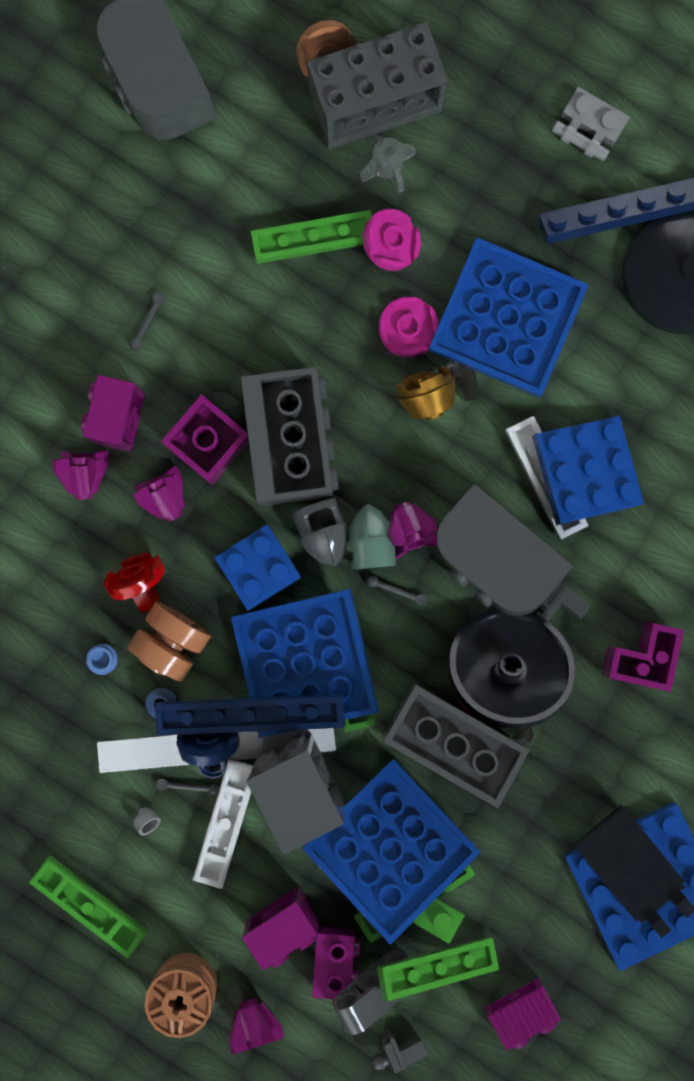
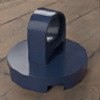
M239 732L177 735L176 745L183 761L197 766L199 772L208 778H218L225 772L228 758L234 755L239 748L240 736Z

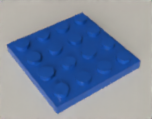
M476 237L428 351L541 398L589 284Z
M351 589L231 617L249 698L343 694L345 720L380 711ZM295 730L257 732L259 738Z
M394 759L379 771L344 806L343 825L306 843L302 847L308 856L390 945L481 853Z
M672 802L635 821L685 881L683 885L686 888L681 892L694 906V837L678 804ZM577 849L564 854L619 971L694 936V912L686 918L671 900L667 902L657 913L670 927L671 931L661 938L647 920L641 924L639 920L636 922Z

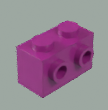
M318 925L312 998L334 999L338 993L358 977V970L352 969L353 958H359L360 938H355V927Z

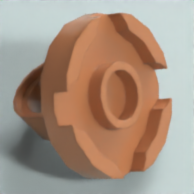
M334 20L319 21L309 26L300 36L296 46V58L303 74L308 78L307 61L357 44L351 31L343 23Z

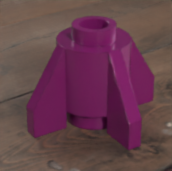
M106 450L92 452V454H74L73 452L62 451L61 458L52 460L53 473L68 494L74 495V498L79 500L93 498V493L99 491V485L109 464L108 451Z
M177 465L172 466L163 474L149 481L141 482L134 486L137 492L133 496L137 504L159 520L166 519L169 522L183 514L182 509L186 504L183 500L182 475Z
M410 502L398 504L393 508L394 511L389 515L388 535L391 544L395 545L396 559L406 554L407 550H414L423 545L427 547L438 545L435 535L438 527L433 517L419 506Z
M257 998L238 1003L240 1010L234 1011L228 1041L231 1055L285 1038L282 1025L268 1010L264 1002L258 1004Z

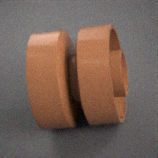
M156 601L145 617L146 622L157 631L156 634L144 629H138L127 645V649L149 669L162 676H168L182 682L194 665L191 658L182 651L183 648L193 653L201 654L212 636L188 617Z

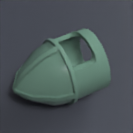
M370 504L365 505L356 513L348 529L347 544H352L354 557L353 561L350 562L351 570L397 566L395 545L391 544L388 535L390 521L382 511Z

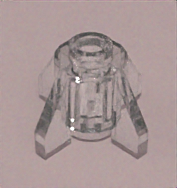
M377 134L372 136L371 143L374 147L373 159L360 172L362 183L378 174L386 179L392 178L398 193L403 192L405 189L401 175L403 161L415 155L416 150L414 146L400 143L397 139L391 137L383 138Z

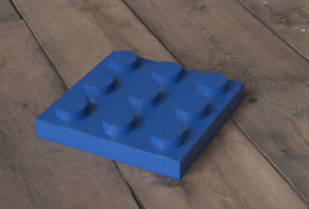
M620 416L537 433L532 436L556 526L644 504Z

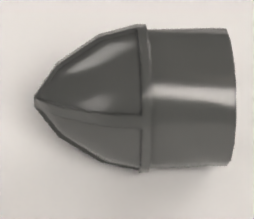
M336 499L320 501L295 511L293 517L301 537L299 540L307 553L320 563L333 567L337 566L345 555L348 528L346 522L344 523Z

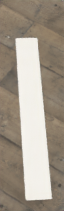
M334 728L295 730L259 738L257 731L239 732L240 746L230 759L259 758L260 753L272 747H276L278 751L285 747L288 739L300 733H303L305 737L312 734L320 752L335 751ZM177 735L97 743L100 773L190 764L183 761L178 753L176 745Z

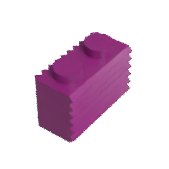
M539 977L484 1007L487 1017L505 1050H510L511 1047L513 1049L522 1048L533 1035H537L539 1032L546 1034L556 1027V1023L561 1020Z

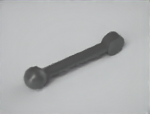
M160 292L153 295L154 303L136 337L129 342V346L133 350H138L141 347V339L158 306L165 303V297Z
M374 575L369 576L366 580L369 587L377 586L414 600L418 606H424L427 602V597L424 594L415 595L381 582Z
M160 778L156 782V788L160 791L173 788L204 791L214 796L218 794L220 789L216 783L206 786L169 782L166 778Z

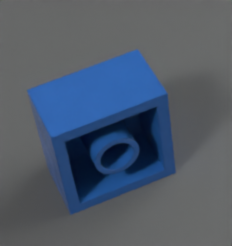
M268 524L214 557L247 611L252 610L302 578Z

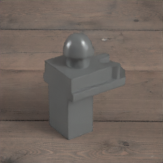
M560 582L540 607L544 611L542 618L546 621L550 620L561 606L581 620L590 609V604Z
M389 1027L384 1028L385 1034L378 1037L384 1052L378 1053L373 1057L372 1066L376 1070H383L386 1066L390 1065L396 1074L407 1069L408 1065L428 1056V1053L418 1035L397 1045Z

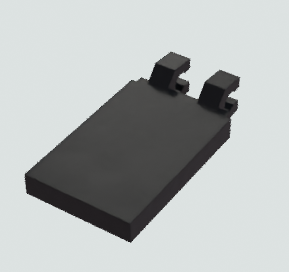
M620 805L573 844L636 922L639 920L641 924L647 920L661 938L671 931L670 927L657 913L667 902L671 900L686 918L694 912V906L681 892L686 888L683 885L685 881L624 806Z

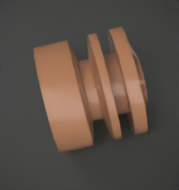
M180 953L169 957L161 964L146 992L144 1005L147 1018L155 1030L167 1037L183 1038L195 1034L204 1027L211 1014L218 988L216 973L210 963L197 954ZM177 996L183 997L182 1004L176 1002Z

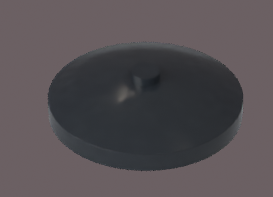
M683 212L657 218L650 222L632 241L623 263V286L633 309L653 327L674 334L694 333V212Z
M494 609L475 616L459 630L450 650L448 672L455 694L471 713L492 725L519 729L541 724L553 717L563 707L574 685L575 663L567 641L548 621L533 613L523 616H511L498 609Z

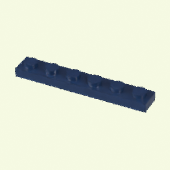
M694 178L540 213L538 223L546 243L550 244L694 210Z
M343 694L165 701L155 704L157 736L344 728L346 725Z

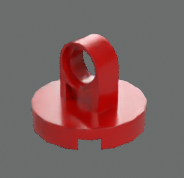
M146 552L122 561L120 563L122 569L115 574L111 570L103 581L104 588L112 599L125 600L133 598L142 613L149 612L156 601L160 602L154 586L165 573V566L160 556L156 554L155 557H152L151 553Z

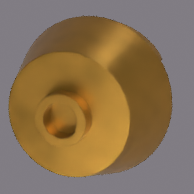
M440 366L437 368L439 373L436 374L434 372L426 373L425 370L412 374L403 379L404 384H396L398 391L396 398L412 419H436L444 415L443 412L455 405V377L451 376L448 366Z

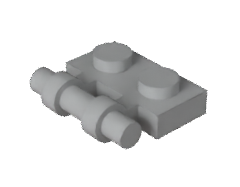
M578 87L561 115L563 119L570 122L569 126L557 121L552 132L562 137L560 141L567 145L572 143L584 150V154L591 159L594 156L604 162L610 150L601 146V142L603 141L613 147L630 116ZM578 128L593 135V139L591 140L577 132Z

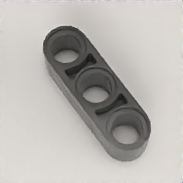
M394 949L383 955L334 998L333 1007L347 1034L356 1035L362 1033L401 999L384 1001L382 999L377 966L407 959L408 955L404 950Z

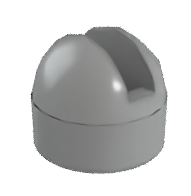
M148 807L138 809V813L133 816L134 827L140 835L151 833L158 827L161 821L156 812Z

